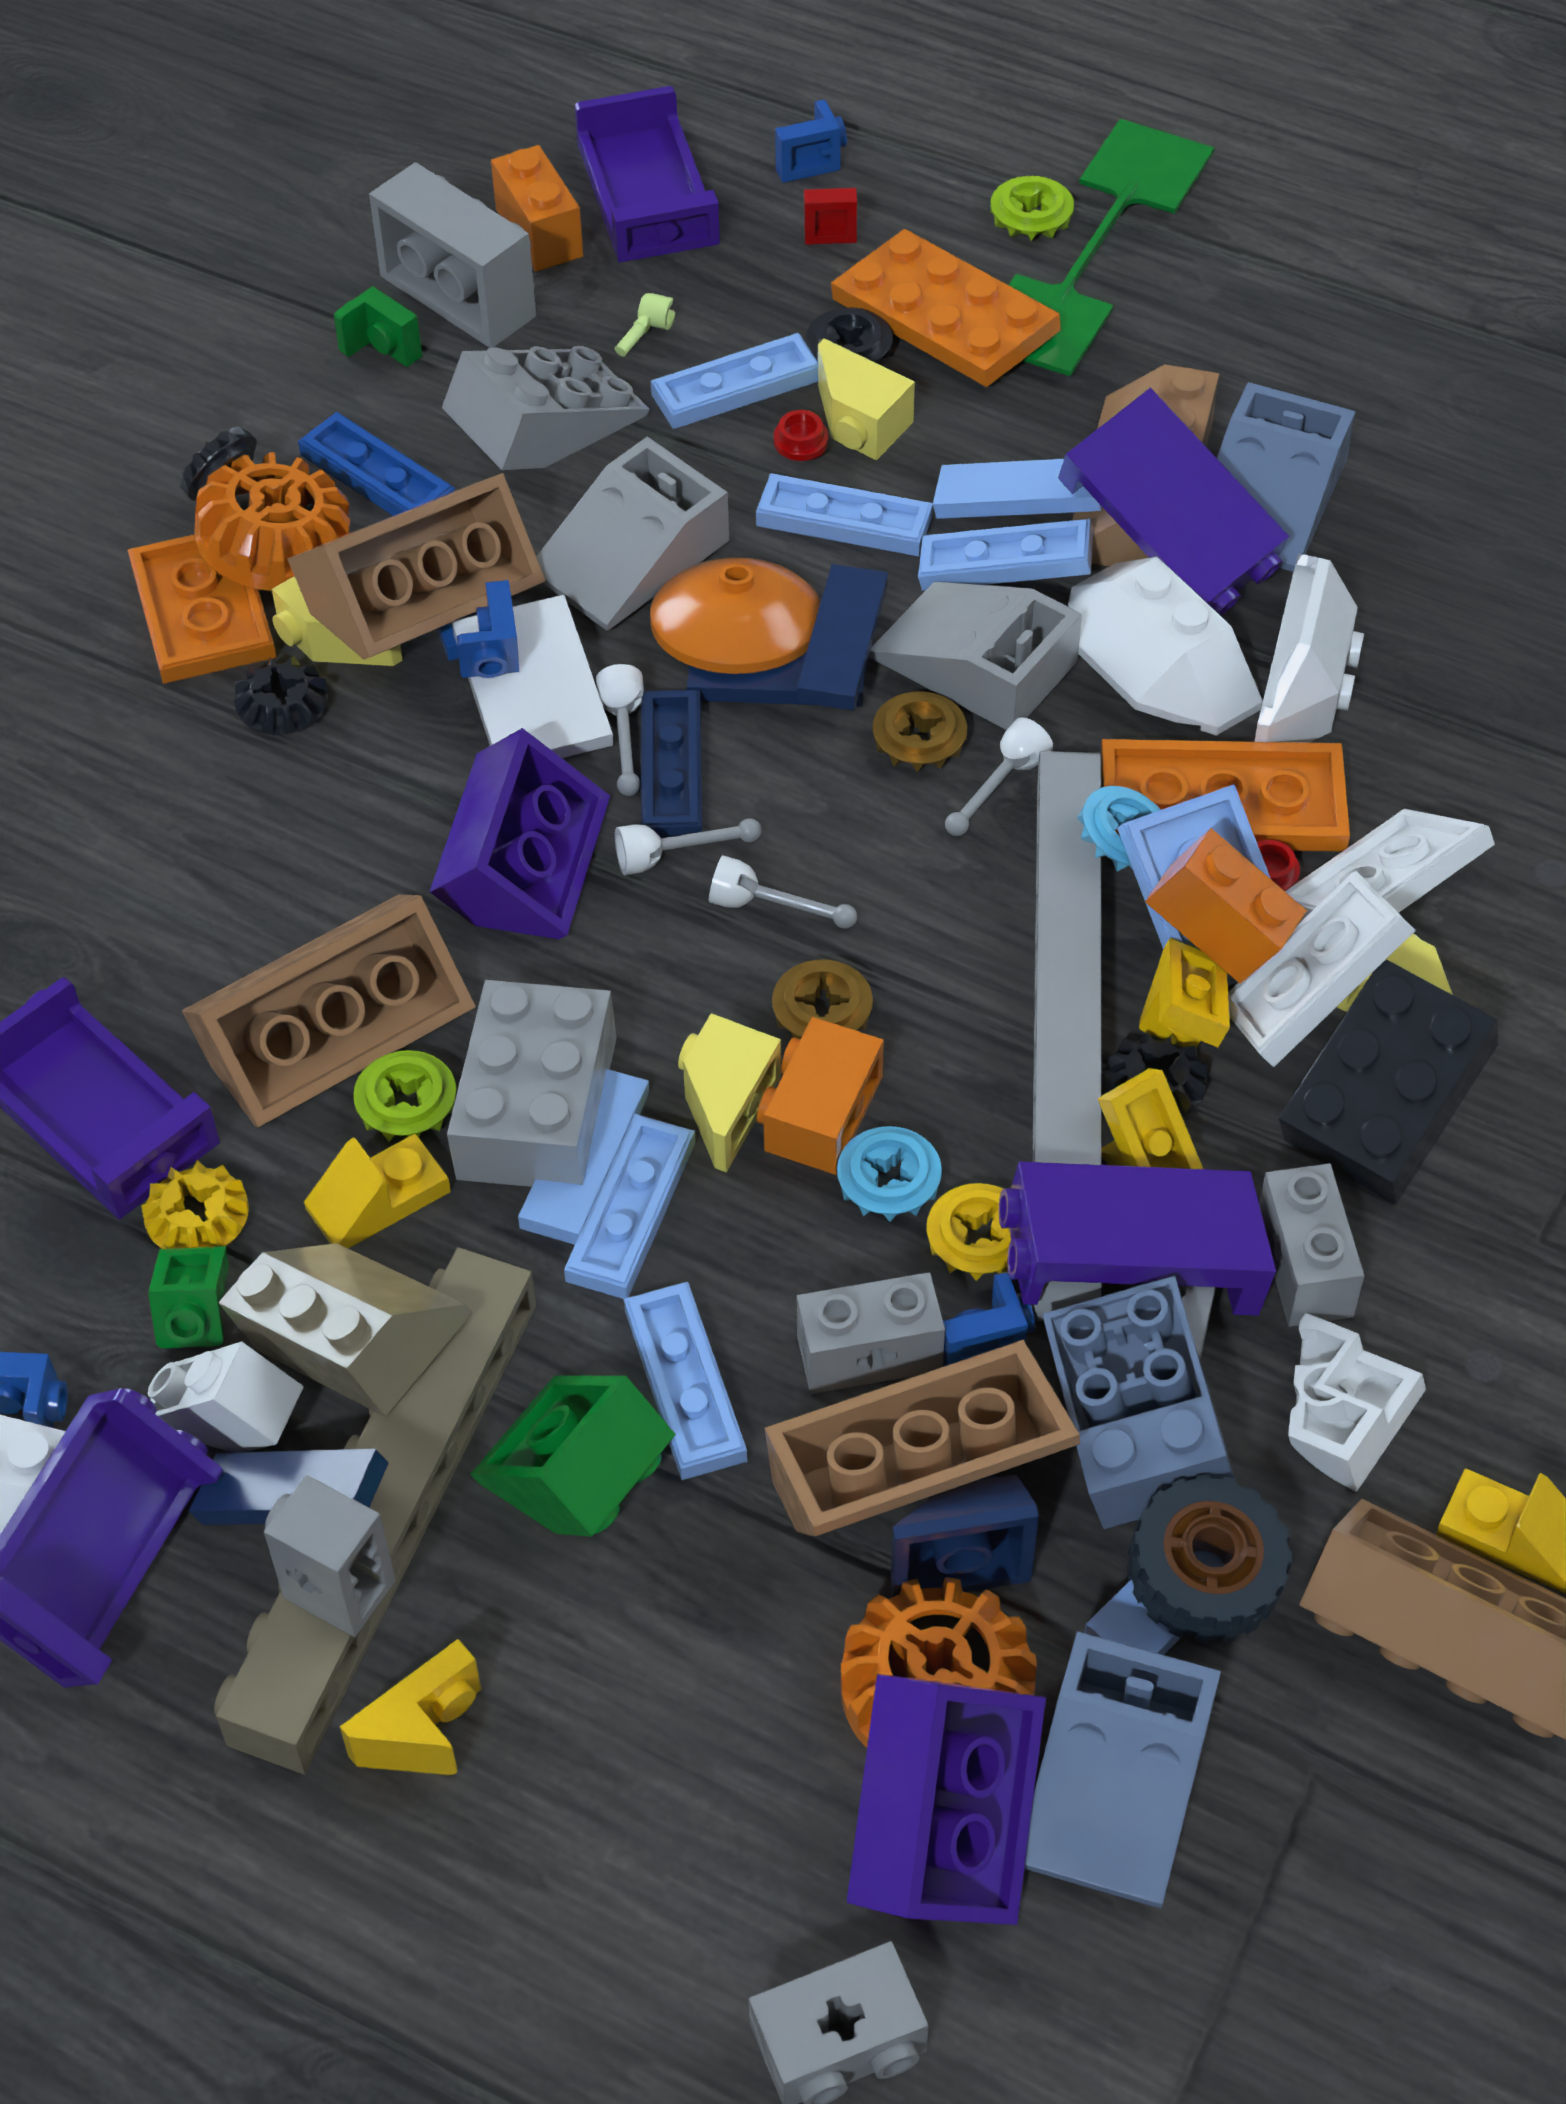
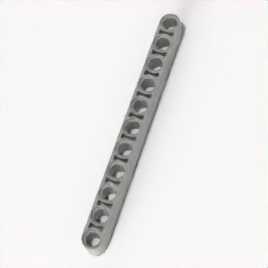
M1039 752L1037 779L1032 1162L1101 1165V1106L1097 1099L1101 1097V857L1095 858V844L1081 839L1084 825L1077 818L1090 794L1101 788L1100 753ZM1059 1281L1045 1283L1038 1305H1031L1035 1322L1045 1323L1044 1313L1101 1297L1102 1283Z

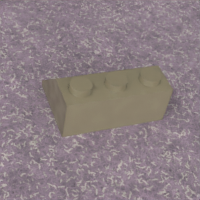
M337 1243L262 1252L218 1302L257 1351L384 1417L388 1415L472 1314V1311L466 1304Z

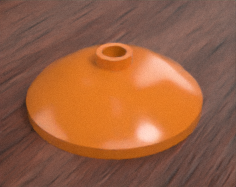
M720 558L686 568L667 581L653 598L650 608V625L658 644L672 657L687 665L718 673H755L786 665L807 652L821 600L808 582L783 566L753 558Z

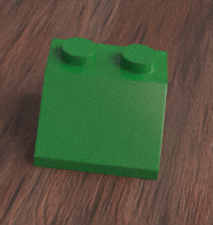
M553 1376L470 1475L478 1484L553 1533L592 1537L594 1534L603 1531L616 1519L620 1511L619 1503L632 1487L649 1477L657 1469L662 1459L660 1453L676 1434L627 1376Z

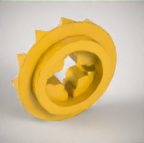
M198 1160L192 1169L179 1172L170 1167L165 1180L161 1183H150L149 1198L145 1204L141 1205L146 1231L152 1241L161 1249L227 1246L242 1231L249 1212L248 1198L241 1180L233 1178L224 1165L216 1169L206 1168ZM185 1196H194L198 1202H204L206 1209L204 1213L207 1221L203 1222L199 1215L195 1216L191 1210H185L183 1202L185 1201Z
M982 1183L962 1185L946 1192L931 1208L926 1228L932 1256H939L946 1263L949 1273L959 1269L969 1272L977 1281L985 1273L997 1272L1000 1274L1007 1272L1008 1249L1011 1236L1010 1230L1001 1228L999 1223V1199L1003 1188ZM991 1218H993L990 1239L992 1241L980 1238L975 1244L966 1245L968 1238V1229L966 1227L977 1230L983 1224L987 1225Z

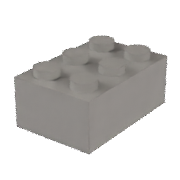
M414 162L369 193L380 276L489 348L495 347L536 317L535 285L530 251L531 242L529 233L520 225L505 219L489 209L479 199L470 197L451 185L444 177L432 173L417 162Z
M485 980L447 1132L456 1180L532 1187L535 1179L583 1185L606 1070H610L617 1038L611 991Z

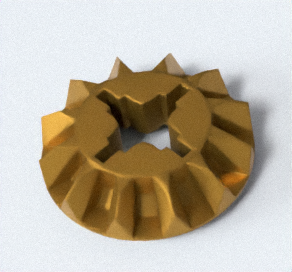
M908 692L891 698L879 708L873 720L872 734L875 738L877 753H887L893 767L906 762L911 763L915 771L918 772L923 764L932 763L941 769L948 757L960 756L962 745L967 739V722L961 709L946 697L930 692ZM910 722L920 732H930L929 741L922 740L918 735L910 736Z
M811 960L792 967L782 975L773 991L772 1008L776 1016L778 1028L787 1029L793 1037L801 1039L811 1017L856 1031L866 1030L871 1010H873V996L867 980L851 966L833 960ZM820 990H826V998L829 999L830 1004L828 1014H825V1017H819L815 1009L817 998H820Z

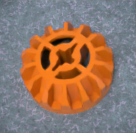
M269 452L264 456L262 464L255 465L248 455H244L234 460L231 468L223 465L208 476L207 485L199 489L194 525L195 543L203 559L219 574L247 587L272 591L276 586L294 577L287 558L349 534L351 521L348 517L349 502L347 497L335 487V482L323 470L320 469L309 475V465L299 457L295 459L291 466L277 464L275 453ZM250 493L249 506L244 511L237 503L235 496ZM308 503L314 505L311 512L305 509Z
M945 1577L941 1588L921 1589L918 1579L905 1581L902 1584L899 1595L890 1599L881 1595L873 1598L867 1604L863 1620L857 1625H851L847 1632L841 1663V1699L843 1709L853 1732L867 1748L877 1674L893 1676L892 1672L900 1677L1034 1695L1037 1671L1036 1654L1032 1653L1029 1649L1027 1630L1019 1616L1008 1617L1000 1609L999 1597L986 1589L978 1597L963 1592L960 1579ZM934 1614L949 1615L960 1619L953 1630L947 1627H931L921 1631L909 1623L917 1618ZM971 1627H974L979 1632L987 1645L990 1656L988 1673L972 1664V1651L967 1640L964 1638Z

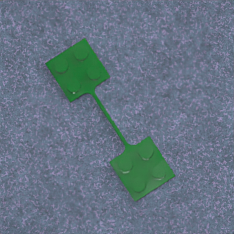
M1121 118L1119 119L1079 180V184L1100 190L1106 194H1112L1117 200L1067 274L1065 280L1059 284H1048L1016 273L1009 283L1010 287L1060 314L1061 331L1022 361L1071 377L1112 313L1114 306L1079 294L1074 289V285L1127 206L1131 204H1144L1154 209L1175 214L1212 157L1215 147Z

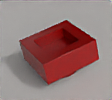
M856 188L804 189L805 245L857 243Z

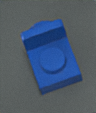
M825 99L815 101L814 103L815 120L775 128L776 172L782 183L841 170L840 148H844L847 145L846 129L840 116L834 117Z
M509 580L485 582L487 606L476 607L479 632L464 633L457 636L459 666L463 678L478 676L494 678L505 673L520 672L517 633Z
M1008 1272L994 1275L992 1309L986 1311L983 1309H970L959 1313L953 1319L943 1321L945 1328L943 1367L1024 1340L1026 1343L1027 1333L1035 1331L1031 1305H1023L1021 1293L1016 1294Z
M0 1352V1414H13L23 1409V1418L27 1422L53 1428L54 1422H62L67 1410V1384L65 1381L58 1379L49 1354Z

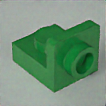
M374 286L352 301L347 302L334 314L339 351L347 357L352 356L369 343L381 354H388L406 367L423 357L417 315Z
M226 1246L159 1249L148 1291L155 1340L159 1348L220 1346L223 1343L225 1331L222 1310L218 1302L223 1297L229 1271Z

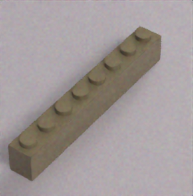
M457 1247L447 1269L440 1268L434 1274L429 1287L466 1304L472 1311V1314L388 1415L384 1417L369 1409L370 1418L361 1436L356 1434L351 1436L344 1450L377 1449L389 1462L370 1509L380 1513L396 1581L356 1637L347 1634L284 1599L278 1584L280 1593L270 1612H262L256 1618L250 1630L247 1641L248 1655L237 1675L230 1674L224 1680L215 1701L214 1712L228 1747L306 1775L536 1308L532 1271Z

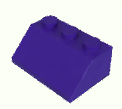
M521 728L476 754L429 893L475 926L561 939L567 936L610 795L525 729Z
M877 1674L846 1903L910 1919L1017 1925L1046 1697Z

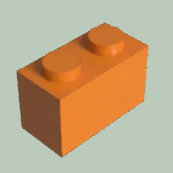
M540 145L516 150L513 153L491 159L496 210L499 215L510 222L517 223L529 233L531 262L534 271L537 272L583 257L580 207Z
M1212 828L1169 866L1145 901L1146 904L1239 984L1282 950L1307 911Z
M811 1017L802 1038L793 1037L785 1050L781 1065L783 1076L777 1088L767 1087L760 1101L757 1122L764 1125V1151L837 1175L840 1154L844 1147L854 1138L883 1077L884 1039Z

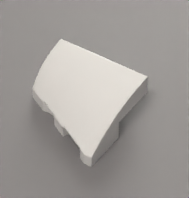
M1305 1313L1299 1323L1302 1346L1300 1365H1295L1294 1388L1297 1397L1296 1406L1291 1410L1288 1434L1290 1443L1307 1461L1321 1472L1357 1492L1425 1392L1426 1387L1423 1375L1420 1372L1363 1350L1358 1333Z

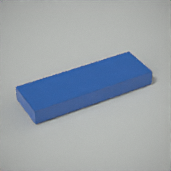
M339 412L334 413L298 440L299 451L302 457L392 516L455 491V487Z

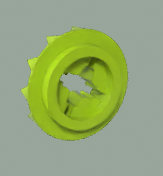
M1022 176L1004 182L994 191L990 206V213L994 214L996 227L1007 228L1010 237H1015L1021 233L1026 234L1031 241L1035 235L1042 234L1048 238H1053L1056 229H1068L1070 217L1074 212V200L1069 190L1052 179L1040 176ZM1041 204V211L1034 209L1038 208V206Z
M406 1050L386 1054L370 1063L359 1075L354 1087L353 1097L356 1112L362 1118L367 1131L373 1129L380 1131L390 1142L396 1135L411 1136L416 1133L419 1137L421 1132L430 1128L440 1131L443 1119L447 1114L453 1112L457 1090L452 1072L440 1059L428 1053ZM391 1087L397 1092L401 1091L406 1095L416 1092L419 1106H411L406 1102L396 1105L394 1092Z

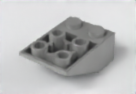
M536 346L531 347L530 350H504L491 347L487 351H462L442 405L443 410L501 470L546 468L646 417L649 412V408L633 393L631 385L618 378L602 362V358L597 352L584 346H574L572 349H546Z
M647 436L604 468L536 556L546 580L542 583L559 596L565 595L568 603L606 631H609L652 599L667 581L686 568L699 564L729 541L728 492Z
M933 582L871 647L869 658L1007 730L1017 718H1027L1078 662L1082 614L1031 588Z

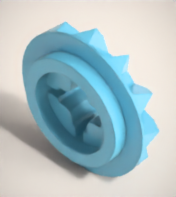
M1121 786L1099 788L1090 794L1077 817L1084 825L1081 839L1096 845L1095 858L1107 856L1112 859L1116 871L1127 866L1132 868L1121 837L1115 830L1123 823L1160 811L1161 809L1149 798L1135 790Z
M892 1126L869 1129L854 1137L844 1147L837 1165V1179L841 1185L844 1200H852L857 1204L863 1216L870 1212L884 1214L889 1222L897 1214L910 1212L917 1216L924 1203L928 1200H935L942 1173L940 1158L930 1142L916 1132ZM901 1160V1181L892 1179L887 1185H882L881 1188L878 1187V1171L886 1173L892 1166L896 1167Z

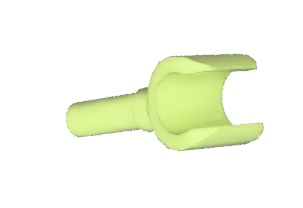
M654 293L645 294L639 304L638 319L616 345L615 351L620 356L625 357L638 340L648 332L650 326L669 330L675 319V311L669 309L673 303V298Z

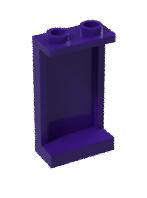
M666 86L581 101L575 104L577 144L618 263L720 244L719 203L714 190L705 191L678 119L677 95L674 87Z
M1151 387L1065 454L1058 475V479L1072 494L1081 487H1084L1149 558L1158 557L1220 616L1224 615L1237 603L1241 597L1238 591L1248 582L1253 580L1257 585H1260L1282 565L1283 560L1279 555L1289 535Z
M66 977L60 978L47 989L33 994L26 1004L0 1022V1108L118 1220L149 1198L150 1183H161L165 1180L170 1167L179 1172L186 1170L220 1144L211 1107L195 1092L183 1099L83 1008L79 1002L75 986Z
M1019 1161L1011 1188H1003L1000 1194L999 1223L1001 1228L1010 1230L1011 1236L1007 1260L1008 1273L1011 1279L1019 1280L1023 1305H1038L1043 1286L1049 1281L1144 1285L1175 1276L1178 1286L1227 1288L1233 1315L1259 1316L1276 1273L1251 1171Z
M119 1388L87 1397L0 1534V1641L63 1688L97 1685L112 1662L111 1658L99 1650L195 1490L201 1485L216 1483L223 1472V1468L207 1456L208 1448L201 1440L185 1431L173 1429L156 1415L157 1408L150 1399L131 1389Z

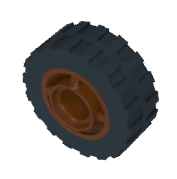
M1196 1475V1478L1185 1481L1182 1478L1172 1482L1169 1489L1164 1492L1160 1489L1151 1498L1148 1508L1143 1509L1133 1533L1127 1553L1130 1555L1127 1564L1128 1579H1132L1134 1585L1132 1593L1138 1604L1142 1602L1148 1610L1147 1615L1156 1624L1158 1622L1169 1628V1633L1180 1638L1184 1635L1194 1638V1642L1208 1644L1209 1640H1221V1643L1234 1641L1237 1635L1244 1632L1246 1635L1250 1634L1258 1628L1263 1618L1267 1620L1288 1580L1289 1575L1287 1573L1292 1564V1551L1288 1548L1290 1535L1287 1527L1282 1526L1278 1519L1279 1512L1271 1503L1268 1505L1260 1498L1261 1493L1250 1486L1247 1489L1236 1484L1237 1480L1224 1476L1223 1479L1210 1478V1475ZM1202 1550L1212 1552L1222 1560L1224 1566H1207L1197 1559L1194 1552Z

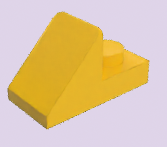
M1169 938L1163 949L1139 1020V1029L1143 1032L1148 1031L1150 1035L1160 1039H1167L1173 1033L1177 1043L1184 1047L1195 1046L1197 1048L1200 1041H1203L1218 1048L1230 1028L1227 972L1201 950Z
M1149 1068L1097 1098L1114 1137V1141L1101 1148V1156L1108 1165L1203 1169L1162 1070Z
M416 1133L371 1158L357 1139L353 1137L336 1156L304 1201V1205L330 1244L337 1243L349 1249L445 1196L451 1190L449 1178Z
M1465 1468L1439 1523L1436 1535L1476 1555L1566 1594V1498L1547 1476L1539 1473L1530 1496Z
M459 1639L340 1726L348 1757L357 1767L454 1775L458 1772L453 1748L447 1738L436 1727V1724L439 1721L446 1723L458 1718L471 1706L476 1694L482 1690L476 1659Z

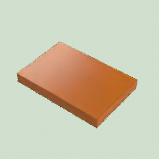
M194 535L127 549L163 684L269 660V657L272 659L277 658L258 589L236 583L215 571L199 553Z

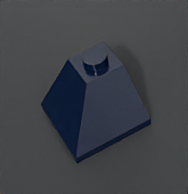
M1017 1474L1004 1477L990 1475L935 1494L895 1524L892 1533L891 1597L900 1594L903 1582L918 1579L921 1589L941 1588L945 1577L960 1579L963 1592L1031 1582L1039 1516L1034 1500Z

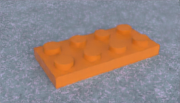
M905 228L831 282L833 300L847 308L865 309L879 315L888 323L892 334L985 387H988L1061 331L1060 314Z
M1102 739L1100 754L1101 788L1121 786L1135 790L1149 798L1163 810L1235 785L1256 842L1277 840L1288 845L1293 851L1342 852L1348 848L1350 830L1342 743Z

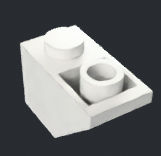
M239 1342L213 1351H206L203 1354L178 1362L166 1364L153 1378L148 1389V1396L151 1397L150 1400L157 1408L156 1415L173 1429L185 1431L197 1437L208 1446L232 1453H246L277 1444L304 1386L245 1343Z

